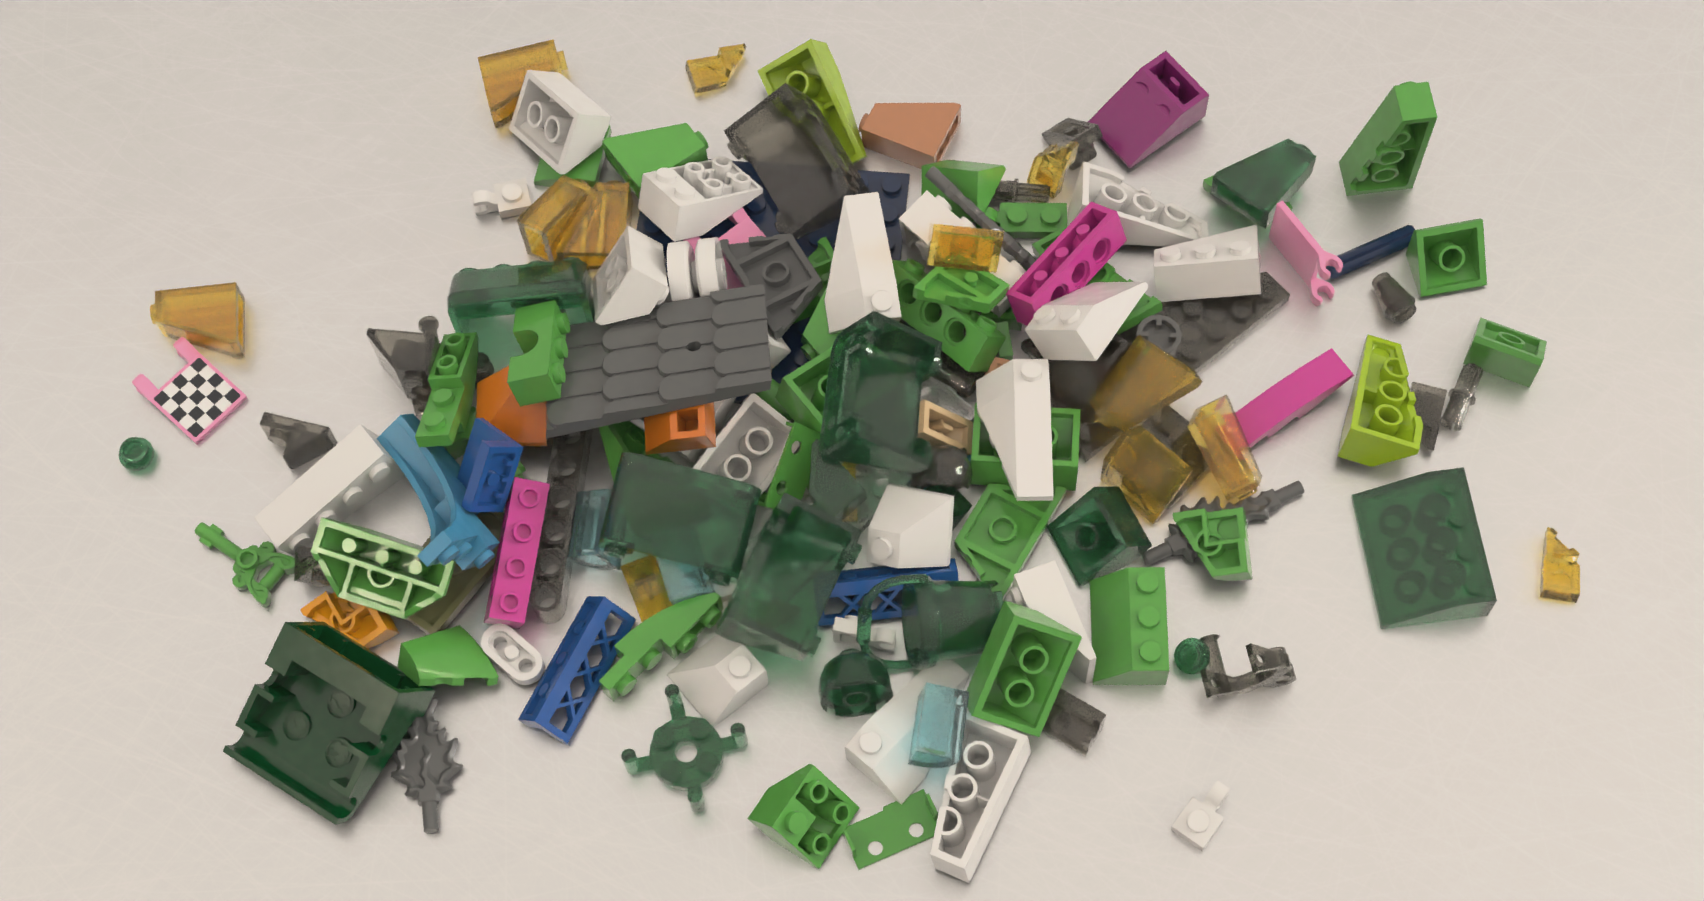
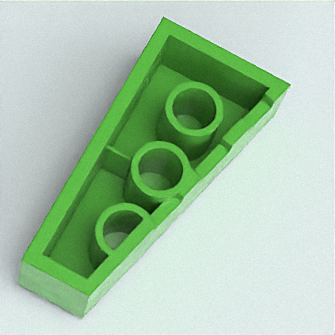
M1409 81L1393 86L1339 161L1346 196L1413 188L1437 120L1429 82L1416 83Z

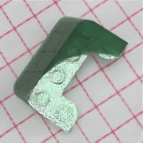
M567 257L561 261L551 262L536 260L528 264L514 266L500 264L486 269L464 268L452 277L447 297V312L456 333H469V319L513 315L516 308L552 300L556 301L559 309L583 307L586 321L592 322L595 321L593 280L588 264L577 257Z

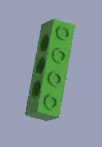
M909 258L906 261L892 260L901 318L966 371L987 372L1006 339V336L996 329L998 327L997 323L986 316L978 315L973 310L912 297L914 286L927 275L924 272L925 267L916 260ZM964 327H965V329H966V335H965V337H964V333H963Z

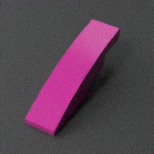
M1331 348L1274 384L1215 429L1233 452L1240 457L1265 436L1270 438L1295 417H1298V419L1303 417L1350 380L1354 374Z

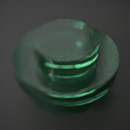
M128 438L120 446L119 460L128 470L139 471L145 469L153 461L154 448L144 438Z
M1197 638L1183 640L1174 652L1176 665L1182 672L1195 675L1203 672L1210 662L1209 647L1204 641Z

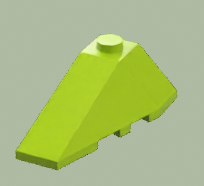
M810 39L757 70L770 100L786 113L793 125L811 140L812 145L833 168L837 170L846 169L867 157L840 71L827 43Z
M1367 334L1341 434L1337 457L1374 467L1418 454L1423 422L1421 416L1416 414L1414 406L1416 397L1414 392H1410L1407 377L1409 372L1401 344Z

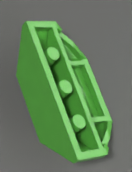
M321 517L311 548V554L318 561L337 597L402 619L409 618L446 596L456 564L454 560H451L446 565L439 563L427 567L417 556L425 548L423 546L368 528Z

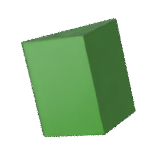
M943 160L922 165L921 196L926 190L934 197L940 195L951 205V212L959 219L965 217L969 221L975 222L959 205L949 199L927 179L925 174L931 167L935 166L965 197L970 199L985 213L1006 168L1004 165L958 160Z
M1479 218L1414 230L1406 251V257L1420 297L1487 285L1483 219Z
M1480 318L1463 364L1530 388L1543 362L1547 341Z

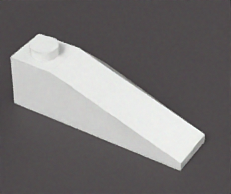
M878 192L844 196L824 300L829 334L858 331L862 327L865 330L897 327L900 322L901 310L896 278Z

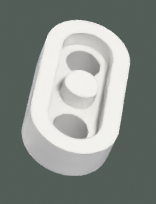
M495 624L484 631L481 637L483 651L513 681L521 685H530L542 677L545 665L540 653L510 626ZM501 641L507 642V646L504 649H495L497 643ZM529 663L533 665L529 672H521V667L524 664Z

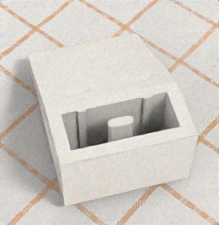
M718 156L711 160L689 162L682 166L660 168L657 171L643 173L638 209L676 242L704 235L761 195L763 188L729 158Z

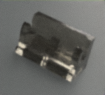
M1060 688L1042 732L1086 757L1104 727L1106 714Z

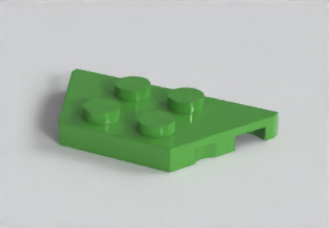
M989 483L954 540L955 548L997 604L1002 605L1009 589L1013 586L1014 574L1021 572L1064 499L1066 488L1055 486L1053 500L1017 501L1010 486Z

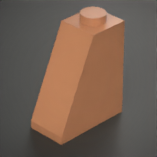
M955 102L875 103L870 114L865 113L859 124L863 146L919 169H922V165L939 162L961 123V105Z

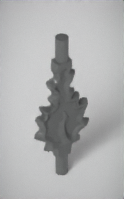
M935 166L928 170L925 177L949 199L959 205L965 213L982 227L983 231L987 232L993 240L1003 247L1005 252L1012 255L1025 269L1028 270L1036 259L1019 242L1006 233L992 219H989Z
M1296 481L1276 491L1274 489L1261 491L1260 495L1256 498H1253L1247 491L1236 504L1228 502L1225 508H1221L1218 496L1210 504H1207L1206 498L1202 497L1192 508L1181 505L1180 512L1205 508L1207 512L1243 507L1248 528V522L1252 520H1268L1269 512L1276 511L1281 507L1282 503L1303 494L1304 488L1300 481ZM1171 523L1168 525L1171 536L1165 538L1164 543L1142 553V558L1147 566L1170 555L1172 557L1183 555L1191 563L1194 562L1196 557L1199 558L1179 526Z
M432 697L424 716L416 717L407 730L410 738H402L398 744L400 750H395L392 754L397 764V769L391 772V777L407 785L405 796L417 797L418 805L422 806L425 833L439 831L437 804L440 802V794L453 788L449 780L463 768L462 764L453 761L458 738L446 741L444 739L446 728L437 730L439 721L434 720L433 713L439 700Z

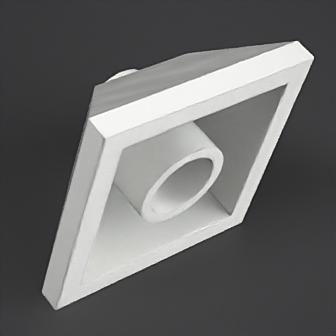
M893 483L888 484L868 527L867 562L898 569L945 567L950 565L954 496Z
M724 630L667 673L669 679L712 729L769 685L765 668L742 642Z

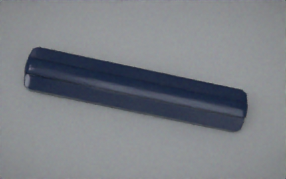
M1406 225L1338 255L1337 257L1343 262V268L1338 273L1333 266H1326V269L1331 273L1330 279L1338 278L1408 247L1415 228L1412 225Z

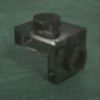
M305 546L296 548L294 581L309 583L317 587L331 586L318 561L311 554V548Z

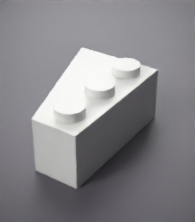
M1257 224L1155 249L1153 268L1157 299L1161 302L1261 294Z

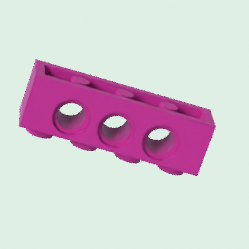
M1090 202L1007 291L1006 295L1017 322L1028 326L1033 319L1034 313L1042 305L1086 286L1127 241L1117 211Z
M518 477L513 479L505 505L499 537L500 543L497 548L484 623L493 625L505 624L514 629H520L525 624L550 486L548 483Z

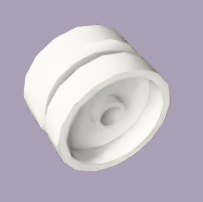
M718 237L699 239L696 244L695 255L688 241L668 243L667 271L672 301L710 296V292L727 289L726 266Z

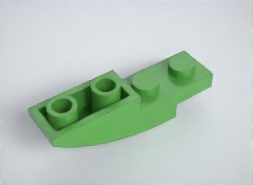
M477 332L444 334L428 377L432 391L415 435L419 447L451 446L454 443L456 434L458 432H465L472 407L477 375L479 340Z
M713 592L678 602L659 611L628 632L614 645L620 660L599 680L603 693L614 702L620 695L625 696L634 688L637 682L636 678L645 669L651 670L657 665L663 651L675 659L681 652L685 654L691 650L697 642V636L706 627H713L721 618L722 610L724 609L721 596Z

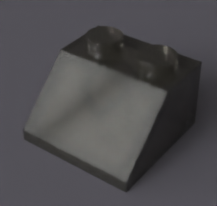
M368 328L366 335L384 370L408 399L418 403H427L432 391L428 377L440 347L436 334Z

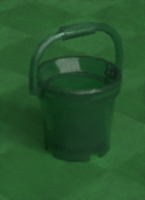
M926 574L900 575L883 580L873 586L864 597L862 607L858 609L856 641L860 644L861 653L869 663L882 669L894 670L926 669L936 666L938 661L982 654L1004 603L1001 591H991L992 588L998 585V582L996 580H932ZM903 584L902 628L908 660H883L875 656L869 649L868 643L871 641L872 625L871 605L879 593L889 587Z

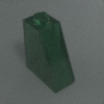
M1288 138L1217 171L1213 176L1210 194L1266 229L1273 221L1277 203L1283 200L1287 204L1313 172L1316 155L1305 145L1297 144Z

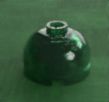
M847 649L825 664L819 678L818 690L821 706L826 712L827 706L835 709L836 716L857 717L871 714L877 711L876 704L881 703L883 700L886 704L893 697L892 683L884 663L875 655L858 649Z

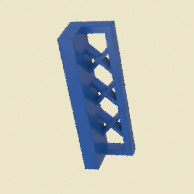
M951 558L950 565L945 567L898 569L889 566H878L813 574L819 626L833 625L835 616L845 618L847 615L861 617L865 621L961 611L958 569L955 558ZM951 585L953 601L937 602L929 594L936 586ZM910 589L919 597L912 605L901 606L893 600L900 590ZM875 593L883 599L879 606L873 610L864 609L858 604V601L864 594ZM839 597L847 603L840 613L827 615L824 613L823 598ZM924 600H925L926 602H928V604H921V603H922Z
M587 596L518 720L528 727L541 728L560 742L568 744L600 686L599 680L607 673L617 655L614 645L630 632L636 619L605 596ZM611 613L620 619L622 623L615 635L607 636L605 621ZM600 644L602 659L599 665L590 667L587 653L591 646ZM583 675L585 690L580 697L572 699L570 684L574 677ZM566 707L568 721L561 731L549 722L556 709Z

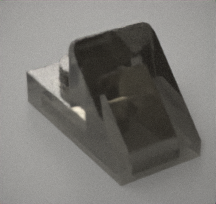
M1066 118L1042 133L1047 144L1071 171L1079 168L1083 161L1088 162L1097 156L1093 142L1103 137L1098 124L1072 118Z
M264 412L260 421V426L269 441L280 446H286L283 459L289 469L292 470L335 447L337 443L331 429L327 426Z

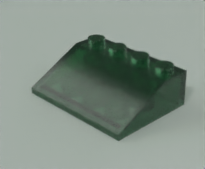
M1464 467L1426 472L1352 495V504L1381 629L1489 615L1497 598Z

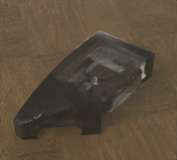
M1412 382L1410 392L1415 393L1416 402L1414 406L1416 414L1421 416L1423 422L1421 443L1427 451L1433 452L1447 390Z

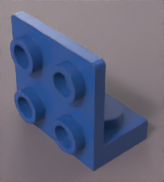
M476 418L458 473L457 479L466 488L461 506L468 512H503L524 447L484 418Z

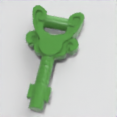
M202 522L195 529V534L201 537L199 539L200 543L210 550L213 547L217 548L235 561L233 571L236 575L232 578L233 585L238 590L248 588L262 607L270 606L272 601L270 591L284 574L296 573L300 569L298 560L289 555L276 553L275 546L269 541L263 542L259 548L256 545H252L246 549H241L223 536L225 534L224 531L214 524L209 527ZM269 565H273L258 583L257 578L260 571Z

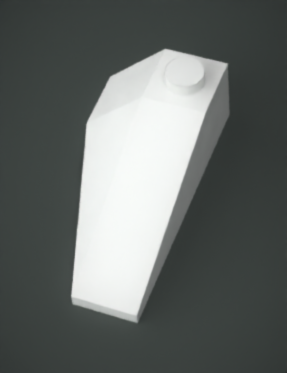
M1083 161L1068 209L1067 227L1090 202L1117 211L1127 239L1124 245L1167 247L1208 236L1207 221L1174 203L1166 205L1160 203L1150 196L1152 191L1143 186L1138 191L1122 182L1124 176L1115 171Z
M1012 359L976 380L977 414L981 422H984L989 433L990 443L999 455L1002 469L1016 500L1050 501L1053 500V466L1048 359Z
M941 652L879 709L845 745L846 759L902 805L926 779L933 758L940 747L951 716L955 712L970 674Z

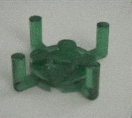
M670 684L665 688V695L672 720L655 730L649 755L637 758L633 749H625L621 754V758L628 773L636 774L654 770L656 776L662 782L676 790L687 791L692 811L701 813L706 807L702 788L714 779V776L721 768L724 761V752L744 748L747 745V734L743 724L734 723L730 728L731 736L720 738L718 732L706 719L686 716L680 690L677 685ZM686 745L693 746L697 750L696 757L690 762L678 760L677 752L681 747Z

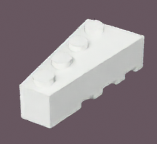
M926 190L899 218L903 243L910 249L916 245L922 253V258L931 265L936 261L940 263L954 250L1008 283L1009 289L1026 272L1015 260L1009 262L1001 255V249L994 241L989 238L986 240L981 238L976 233L977 229L971 221L965 217L959 219L951 212V205L940 195L934 197ZM1007 295L991 310L999 318L1011 306Z
M358 425L254 517L278 549L292 556L303 551L314 541L321 517L341 522L405 477L394 459L377 440L378 435L363 425Z
M960 709L956 737L953 740L951 750L952 757L948 774H946L942 805L939 808L930 855L935 869L970 883L1031 754L1028 736L999 724L974 717L971 713Z

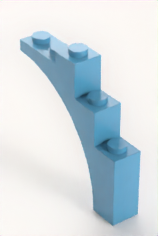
M414 414L400 415L377 440L407 477L426 512L431 530L430 543L417 556L427 567L439 563L446 565L451 560H454L462 570L473 567L482 568L495 556L492 550L500 542L477 517L480 512H468L461 506L466 488L457 479L460 465L443 446L419 447L415 435L420 420Z

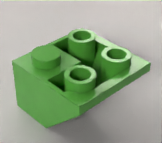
M808 764L769 787L747 819L772 841L819 869L860 807L818 768Z

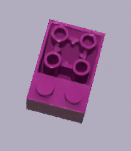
M1165 51L1141 67L1087 122V125L1130 169L1205 117L1209 94Z

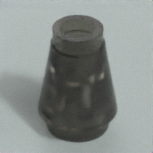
M1381 273L1373 279L1372 286L1386 319L1398 324L1407 321L1415 314L1417 309L1415 298L1389 273Z

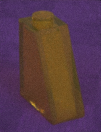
M554 39L478 57L495 128L502 127L512 120L527 70L558 72L562 74L563 70L568 69L563 50L557 52Z
M562 175L519 216L517 223L527 254L555 267L557 266L596 206L593 190L587 182L579 178L574 180Z
M617 180L595 183L556 246L560 268L599 269L627 225L631 227L633 197L630 183H623Z
M236 282L155 291V304L150 306V316L152 323L157 324L165 337L175 340L184 337L190 344L236 358L245 357V297Z
M1138 335L1091 399L1090 404L1096 412L1094 417L1097 421L1107 428L1112 429L1115 425L1125 432L1195 390L1203 381L1194 369L1143 336Z
M1227 394L1195 409L1187 427L1226 500L1228 501L1235 497L1238 500H1243L1258 491L1256 487L1260 485L1262 474Z

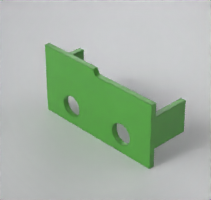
M786 421L785 425L792 427L765 501L764 503L757 501L756 504L771 511L795 518L808 481L815 473L828 436L800 423ZM798 441L800 449L796 454H793L791 450L792 444ZM780 481H784L785 490L783 493L778 494L777 485Z
M924 789L911 794L902 805L895 801L884 806L883 811L847 826L842 834L858 870L933 838L938 812L929 793L926 794ZM920 824L924 829L923 834L919 837H913L909 833L911 825ZM874 841L880 842L883 846L882 852L879 855H872L868 851L870 843Z

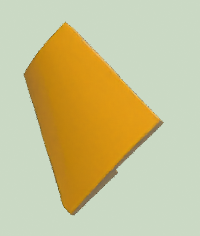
M325 591L300 609L304 616L312 618L316 622L327 623L367 649L382 644L399 634L389 614L339 598L335 592Z

